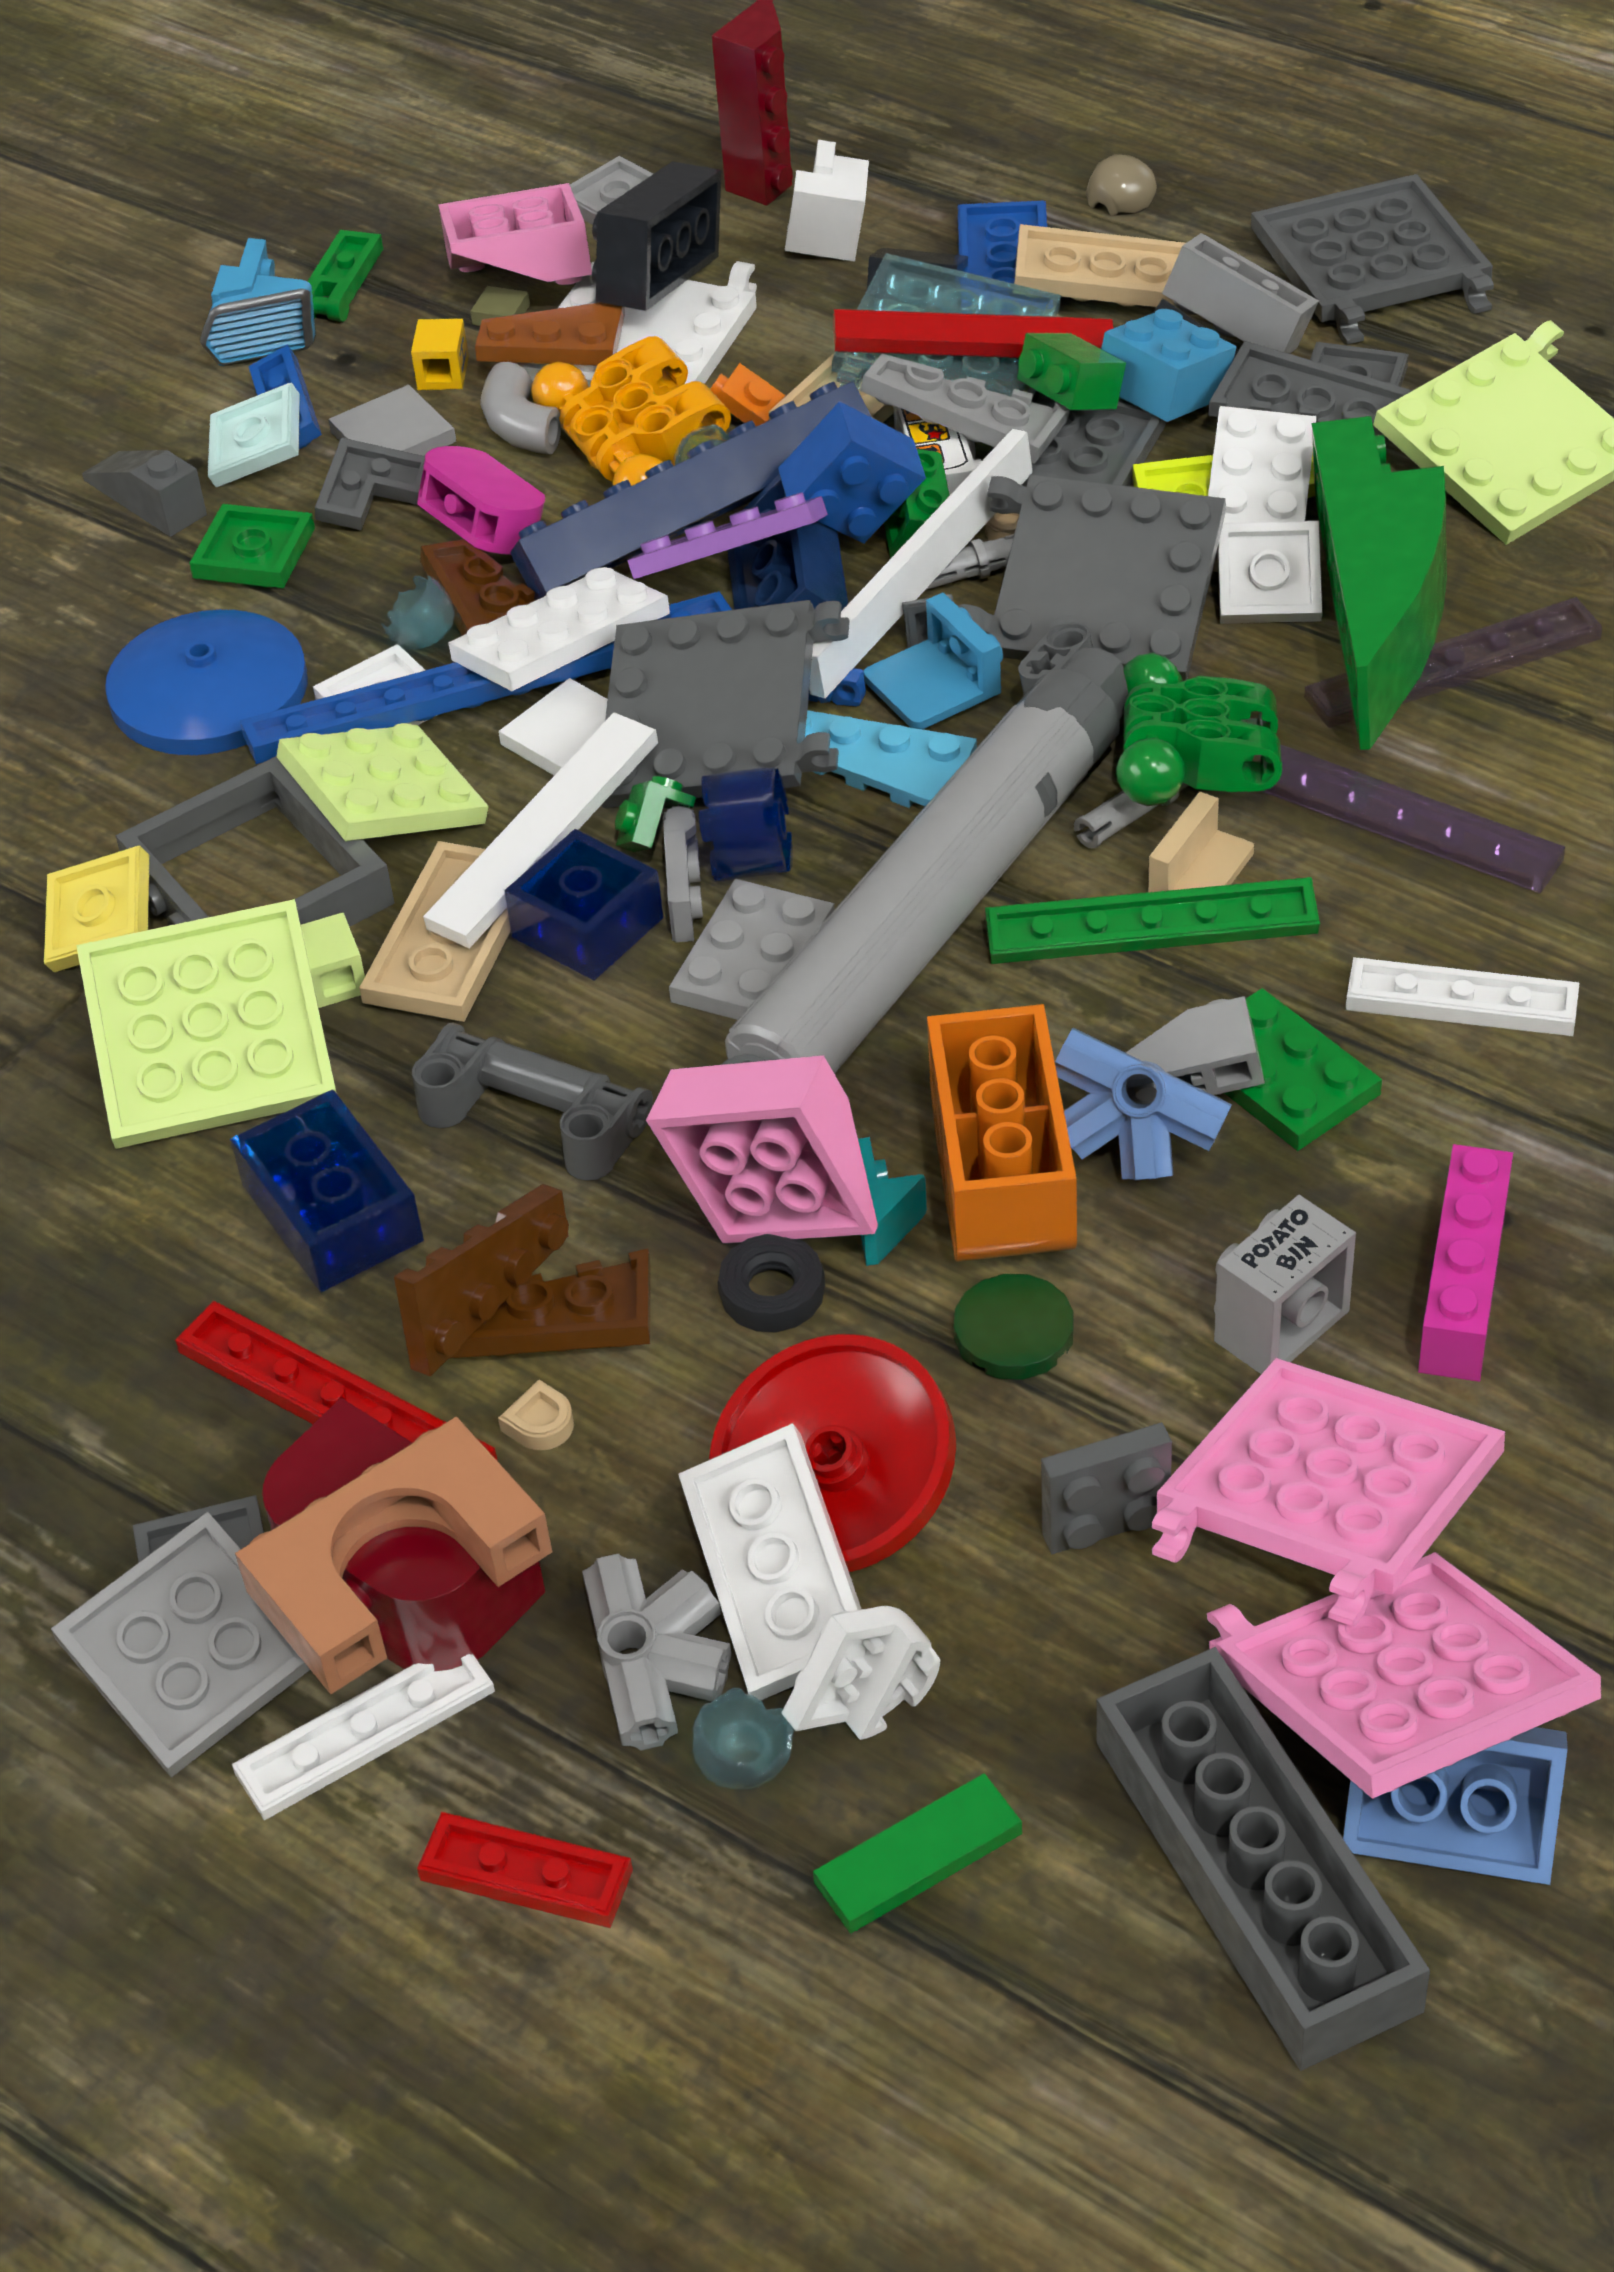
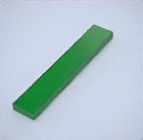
M1312 877L985 907V922L991 964L1318 934L1320 926Z

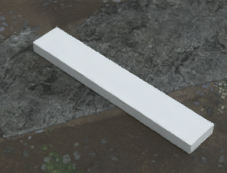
M613 712L423 916L426 929L470 948L658 744L656 729Z

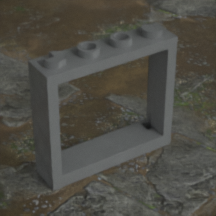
M276 756L115 835L120 851L140 845L149 854L148 908L154 916L162 914L166 918L168 926L208 918V916L162 864L275 807L341 875L295 899L300 924L344 913L350 927L395 904L387 864L362 839L345 841Z

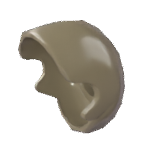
M1114 154L1100 161L1093 171L1086 190L1088 204L1091 208H1095L1098 203L1104 204L1111 216L1119 212H1139L1148 208L1156 195V177L1153 171L1139 159L1130 155Z

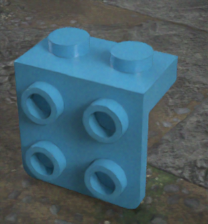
M943 592L926 600L927 640L870 665L864 670L865 683L910 728L925 729L1001 693L1000 662L1003 660V651L1000 643L994 635L987 634L977 625L965 608H959Z

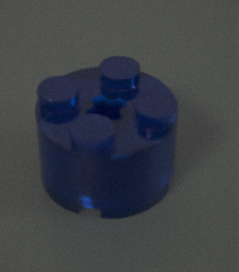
M762 767L702 776L703 799L705 806L709 807V809L699 811V824L703 841H713L714 850L710 852V864L714 881L773 875L790 871L793 861L792 832H787L785 815L789 814V808L779 769H775V767Z

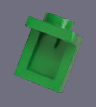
M653 776L651 781L633 785L629 799L622 802L616 815L615 830L619 831L616 846L632 852L652 848L662 809H670L672 806L676 807L678 805L690 807L691 809L694 807L696 797L681 792L683 787L681 783L660 776Z

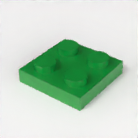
M222 504L189 562L192 577L194 579L284 588L315 530L312 513Z

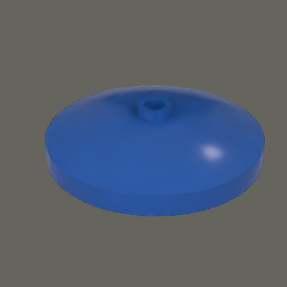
M220 609L193 612L174 617L139 634L116 656L109 668L105 685L112 717L116 725L127 737L144 747L159 752L177 755H206L247 745L243 737L240 720L299 705L306 692L308 674L302 647L297 638L285 626L256 613Z

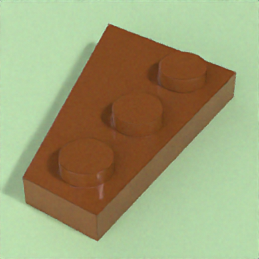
M599 302L482 319L475 344L476 360L551 364L559 361L571 365L597 366L600 362L617 353L625 317V307Z

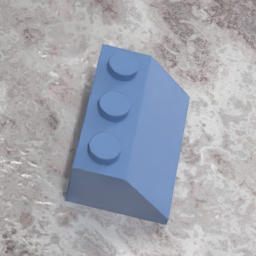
M1535 1727L1514 1736L1510 1740L1498 1743L1457 1761L1453 1765L1439 1769L1373 1799L1350 1780L1343 1839L1354 1854L1550 1885L1567 1757V1733Z

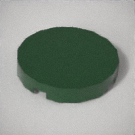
M1001 1274L984 1279L966 1291L955 1308L954 1341L962 1358L972 1367L973 1361L978 1366L985 1368V1374L998 1379L1024 1380L1047 1373L1057 1365V1359L1065 1351L1068 1353L1073 1344L1074 1312L1066 1295L1049 1281L1029 1274Z

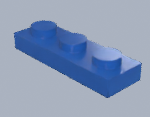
M288 344L248 366L257 395L291 382L299 392V449L306 447L313 439L322 435L297 357Z

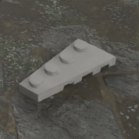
M881 354L863 376L860 388L861 392L875 397L885 405L897 406L918 415L928 423L940 424L961 433L971 441L983 442L992 447H996L1012 429L1025 431L1028 433L1031 463L1033 464L1036 463L1067 422L1070 414L1069 408L1056 401L1054 408L1031 402L1032 393L1013 389L1012 396H1007L986 390V381L967 376V379L961 378L953 381L943 379L942 369L886 354Z

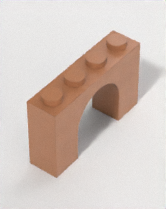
M457 1416L437 1429L423 1433L408 1447L382 1463L368 1467L356 1479L327 1497L313 1501L304 1511L272 1531L258 1535L249 1545L235 1553L247 1593L330 1694H333L387 1659L377 1619L342 1579L349 1560L360 1547L372 1538L387 1531L403 1527H426L441 1531L454 1538L498 1587L552 1553L545 1513Z

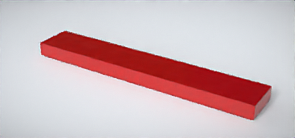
M834 309L833 315L834 347L837 352L1019 358L1023 350L1026 333H1072L1101 349L1104 333L1114 329L1112 319L846 309Z
M214 1300L175 1339L180 1354L311 1424H314L340 1398L412 1443L423 1433L437 1429L446 1423ZM479 1440L497 1460L495 1447Z

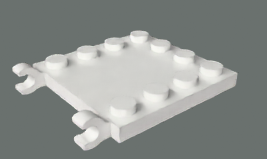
M737 261L731 269L727 286L687 280L646 311L625 307V317L617 352L646 337L657 336L663 339L686 364L688 376L685 384L691 381H699L705 384L757 308L755 295L757 285L749 283V278L755 270V264ZM592 275L582 276V280L575 284L558 308L599 303L596 302V285L592 282ZM517 363L531 376L532 382L536 374L544 366L548 365ZM573 365L582 371L590 387L597 366Z

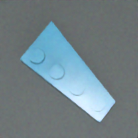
M807 710L805 737L816 732L829 733L831 736L830 748H837L839 751L837 770L831 772L844 776L846 785L864 791L868 786H872L888 792L892 802L908 808L914 802L926 806L977 748L976 738ZM814 772V773L819 774V775H824V774L827 773V772Z

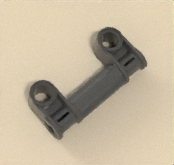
M453 1022L448 1023L441 1030L436 1041L415 1062L412 1068L418 1115L422 1122L430 1127L447 1128L460 1123L488 1086L564 1112L560 1119L565 1169L571 1176L581 1180H596L606 1176L613 1170L615 1163L634 1138L643 1132L647 1125L646 1119L653 1107V1095L649 1089L638 1087L635 1090L611 1083L610 1078L605 1074L593 1073L505 1043L502 1039L494 1036L485 1040L465 1033L464 1027Z

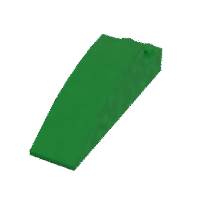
M1371 416L1311 423L1315 505L1360 750L1371 749L1421 677L1436 640L1444 609L1447 583L1444 466L1391 472L1390 463H1386L1384 435H1375Z

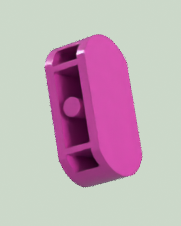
M442 446L433 448L426 453L417 504L475 548L493 553L510 554L520 539L518 533L531 524L541 521L545 495L486 452L460 446Z

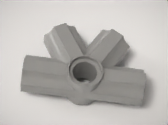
M620 1554L597 1558L591 1567L582 1571L597 1636L603 1673L607 1680L622 1746H633L640 1751L663 1746L669 1737L678 1733L669 1691L715 1702L717 1697L722 1695L728 1678V1668L731 1659L730 1644L695 1636L721 1614L720 1604L709 1590L707 1583L693 1571L686 1572L681 1570L646 1599L636 1559H627ZM627 1648L639 1649L638 1651L631 1654L619 1653L620 1651L625 1650Z

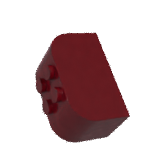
M340 1398L287 1448L268 1470L263 1483L262 1496L271 1530L304 1511L313 1501L327 1497L359 1477L368 1467L382 1463L411 1445L412 1442ZM426 1527L393 1529L372 1538L352 1556L342 1577L377 1619L387 1659L403 1669L417 1663L433 1664L434 1672L462 1666L461 1658L468 1654H473L478 1661L545 1593L539 1561L498 1587L454 1538L441 1531Z

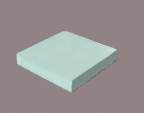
M292 382L210 415L208 477L215 487L299 455L300 394Z

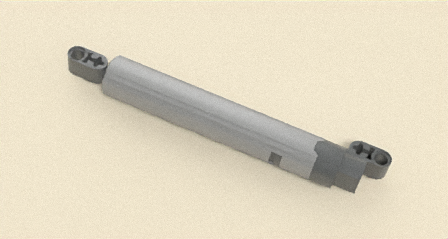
M1069 622L1053 627L1021 661L1018 669L1024 697L1017 705L1010 709L730 1028V1033L725 1039L728 1059L721 1065L824 1055L835 1074L1086 777L1091 767L1118 736L1120 718L1124 715V702L1128 694L1122 661L1110 652L1093 648L1090 631L1086 625L1078 622Z

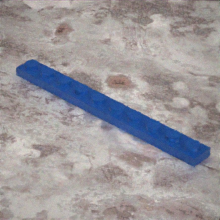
M720 591L670 604V614L659 619L732 609ZM615 641L514 691H510L455 662L240 720L243 737L255 763L259 764L277 756L279 739L301 737L306 733L322 735L348 732L354 728L367 730L389 728L401 723L430 720L436 715L461 708H474L494 699L509 695H522L538 687L565 682L569 678L575 680L582 675L611 669Z

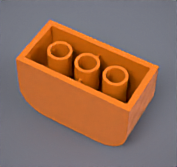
M1044 1004L927 1016L934 1126L955 1261L1076 1249L1077 1178Z

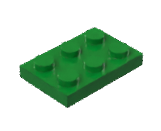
M1261 988L1246 998L1254 1027L1265 1084L1224 1094L1295 1150H1301L1381 1095L1382 1078L1265 989Z

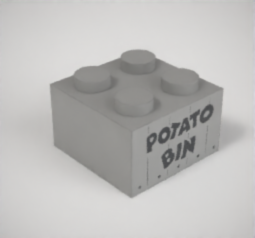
M1301 1195L1296 1196L1281 1210L1275 1209L1268 1213L1255 1232L1240 1244L1234 1243L1230 1245L1217 1261L1215 1268L1217 1281L1216 1302L1214 1305V1341L1260 1374L1276 1358L1288 1362L1294 1360L1350 1310L1356 1232Z

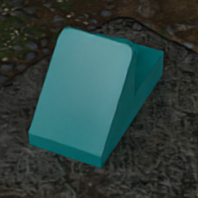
M870 1137L859 1138L858 1142L878 1223L875 1234L860 1235L866 1266L879 1264L924 1217L927 1211L925 1176L917 1174L888 1179L885 1159L874 1160Z

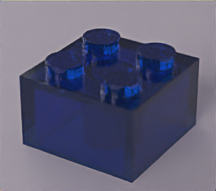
M577 829L570 832L504 890L512 937L593 981L664 918L658 870Z

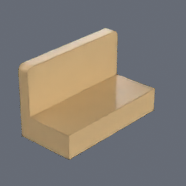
M1199 791L1149 856L1148 892L1231 885L1253 856L1254 843L1218 830L1219 798Z

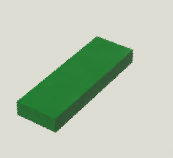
M983 1773L813 1871L814 1884L851 1934L1022 1835V1821L987 1775Z

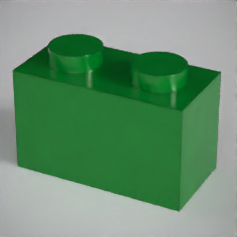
M1026 333L1023 350L1019 357L1017 380L1070 410L1117 409L1126 362L1072 333Z

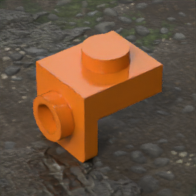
M741 363L738 364L729 378L721 373L710 388L731 414L744 423L753 421L756 427L769 421V411L786 396Z

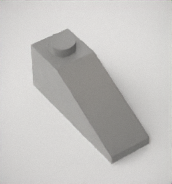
M1245 996L1229 1000L1218 999L1204 1006L1187 1009L1126 1052L1141 1061L1155 1063L1166 1073L1212 1095L1265 1084L1254 1027ZM1133 1074L1127 1079L1126 1091L1131 1100L1142 1105L1149 1104L1155 1100L1157 1093L1156 1085L1150 1077L1144 1074Z

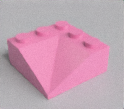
M569 183L438 204L446 253L451 269L459 268L462 272H474L483 269L485 264H490L546 282L556 281L560 285L574 284L581 281L582 276L592 275L585 222Z
M824 1055L670 1070L646 1121L722 1243L743 1242L748 1238L764 1234H772L790 1239L875 1234L878 1223L849 1099Z

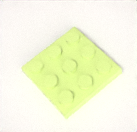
M401 723L389 728L370 730L354 728L348 732L322 735L306 733L301 737L279 739L276 757L345 841L479 825L486 822L489 808L487 803L418 725Z

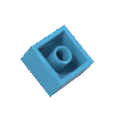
M1159 309L1155 313L1137 320L1128 321L1124 325L1106 331L1101 349L1126 362L1119 397L1169 422L1209 405V401L1234 360L1237 346L1221 339L1220 335L1212 329L1197 327L1191 324L1174 310Z

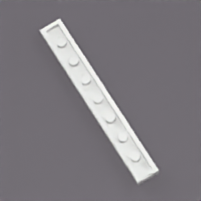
M1012 429L841 611V618L848 617L850 620L847 639L813 642L809 686L811 695L826 698L902 616V602L916 600L995 514V512L990 511L992 498L987 495L991 477H1007L1022 485L1029 475L1033 473L1027 432Z

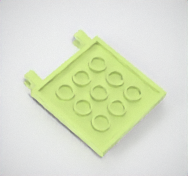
M1551 320L1541 324L1528 340L1524 341L1514 333L1376 412L1373 423L1381 433L1420 468L1444 466L1445 490L1505 545L1614 481V418L1548 362L1558 352V349L1552 343L1564 334V331Z

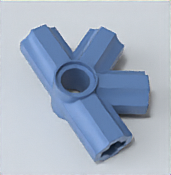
M1075 1028L1071 1029L1055 1061L1058 1078L1089 1092V1094L1064 1110L1071 1148L1081 1159H1084L1119 1135L1122 1179L1141 1180L1173 1176L1170 1132L1210 1151L1232 1104L1166 1073L1155 1063L1141 1061ZM1144 1074L1154 1081L1157 1093L1153 1102L1142 1105L1135 1103L1129 1098L1126 1091V1083L1131 1075Z

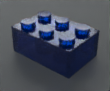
M333 1089L230 1138L242 1185L321 1293L424 1241L414 1193Z

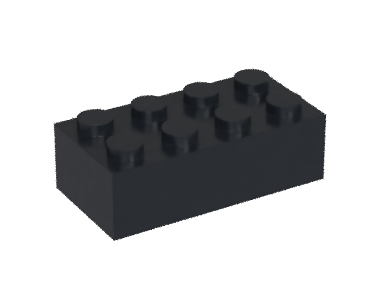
M672 161L597 212L592 227L593 238L597 240L596 260L592 268V282L596 285V302L646 311L719 257L721 170Z

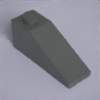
M168 450L118 451L82 473L85 482L169 537L207 515L197 469Z

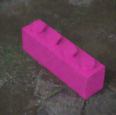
M1453 1144L1423 1324L1418 1373L1480 1382L1513 1152Z

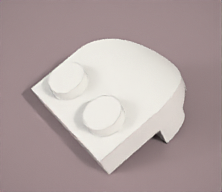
M879 1606L833 1614L823 1625L820 1631V1638L805 1668L798 1674L795 1680V1687L782 1714L795 1731L846 1722L860 1740L872 1737L886 1730L887 1724L883 1716L903 1700L914 1707L924 1698L937 1677L940 1658L932 1649L931 1642L927 1636L900 1609L891 1606Z

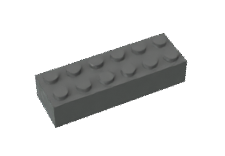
M1216 1647L1097 1698V1745L1300 2071L1424 2013L1430 1975L1429 1967Z

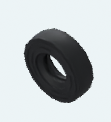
M772 1234L748 1238L732 1248L721 1262L718 1278V1290L726 1313L739 1325L761 1332H780L796 1328L810 1319L822 1304L825 1288V1273L818 1254L802 1240ZM767 1270H783L794 1278V1284L790 1290L775 1296L756 1294L750 1289L749 1282L753 1276Z

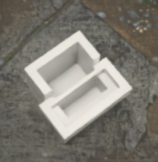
M818 140L813 173L796 170L785 251L855 262L866 199L869 161L834 155L836 142Z

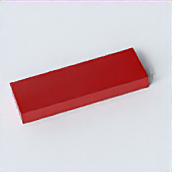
M441 1811L417 1871L420 1881L611 1928L633 1868L631 1858Z

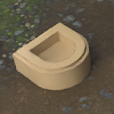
M541 1380L533 1384L498 1417L501 1432L532 1450L542 1451L560 1446L570 1437L574 1428L569 1400Z

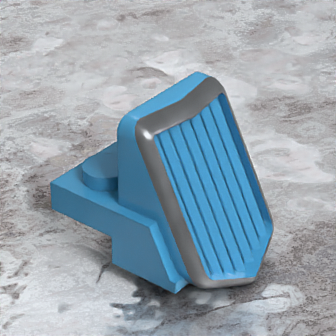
M248 238L239 267L220 266L211 294L212 306L200 337L201 345L220 366L263 358L287 344L292 351L303 350L311 346L314 341L315 323L312 286L309 282L301 279L275 277V263L273 259H268L267 246L264 239Z

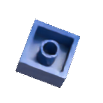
M840 401L778 468L786 497L803 492L805 500L822 496L828 515L818 520V522L862 543H865L926 479L913 438Z

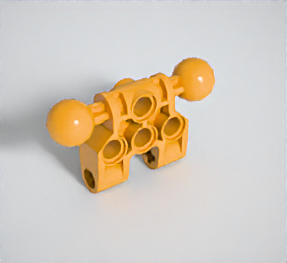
M649 336L639 340L597 365L590 387L585 375L579 368L559 361L544 366L536 374L531 385L533 403L557 407L560 412L559 421L561 428L586 455L590 465L598 469L606 479L612 481L613 486L625 480H629L631 486L647 479L645 472L664 461L671 460L673 466L687 460L686 453L709 440H712L714 443L726 433L731 422V414L728 408L704 383L691 381L685 384L688 376L686 364L663 339L657 336Z

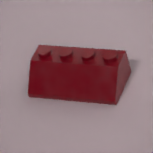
M757 0L712 35L725 191L767 206L792 186L793 170L790 157V131L788 129L787 92L784 75L785 56L782 48L781 27L773 0Z

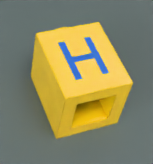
M418 319L411 350L417 390L463 389L469 359L463 319Z

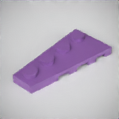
M803 492L774 501L776 509L760 514L758 507H753L730 515L731 523L715 527L713 521H709L684 530L685 537L670 541L669 535H665L640 544L643 553L627 560L633 579L812 524L828 515L823 498L819 496L805 500Z

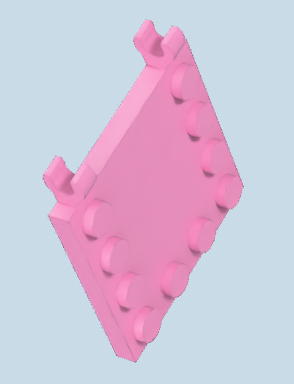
M1276 1358L1157 1491V1514L1152 1521V1528L1163 1532V1534L1152 1548V1555L1174 1563L1180 1561L1190 1545L1195 1528H1203L1335 1575L1330 1583L1329 1591L1339 1594V1598L1330 1609L1329 1618L1355 1626L1365 1613L1372 1591L1376 1589L1390 1595L1395 1593L1504 1452L1505 1431Z
M1436 1552L1422 1557L1393 1595L1374 1589L1363 1617L1355 1626L1329 1618V1611L1339 1598V1594L1336 1593L1257 1626H1253L1243 1616L1241 1611L1232 1604L1207 1613V1620L1218 1629L1221 1637L1209 1641V1648H1217L1241 1686L1372 1799L1601 1699V1676Z

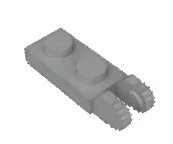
M678 805L667 809L663 816L668 906L672 941H675V943L694 941L693 919L703 918L700 886L690 885V883L701 882L698 839L695 835L697 833L695 813L690 807Z

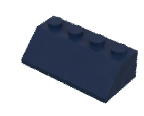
M780 473L743 510L758 507L760 514L775 510L774 501L786 497ZM818 521L727 550L734 610L810 600L814 609L817 605L826 601H839L842 605L841 611L848 605L837 530Z

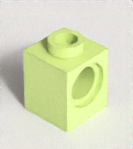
M344 913L301 924L318 1008L361 996L359 987L365 978L361 955Z

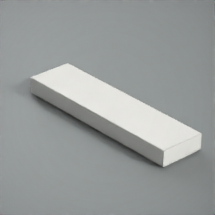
M1353 957L1346 1010L1573 1036L1579 982Z
M468 1654L461 1658L462 1666L445 1671L434 1672L433 1664H414L233 1763L234 1773L263 1820H266L495 1692L493 1682L473 1654Z

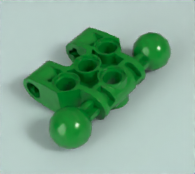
M1156 653L1137 655L1125 664L1123 670L1128 694L1124 702V752L1120 756L1116 773L1121 789L1133 802L1147 807L1162 805L1178 793L1182 783L1202 790L1254 792L1265 791L1273 787L1280 780L1282 760L1280 740L1276 735L1279 728L1275 695L1268 687L1238 679L1197 676L1182 681L1176 666L1167 657ZM1251 712H1261L1258 714L1257 718H1250ZM1254 755H1262L1260 761H1252Z

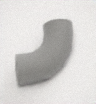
M500 362L494 365L485 380L480 402L490 429L512 446L536 453L553 454L558 446L561 434L559 410L557 407L543 406L528 401L533 382L531 376L524 368L512 362Z

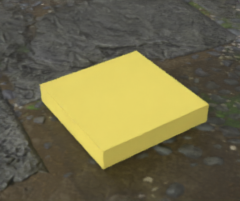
M140 845L47 874L44 964L53 972L80 965L76 945L148 930L149 854Z

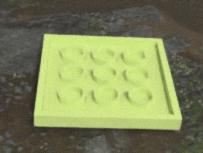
M295 899L76 945L110 1133L115 1149L338 1101Z

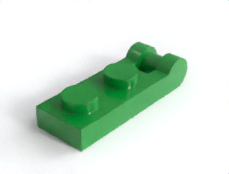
M340 230L307 281L312 286L314 318L320 314L327 315L328 319L332 321L344 322L347 319L349 304L383 251L381 234Z

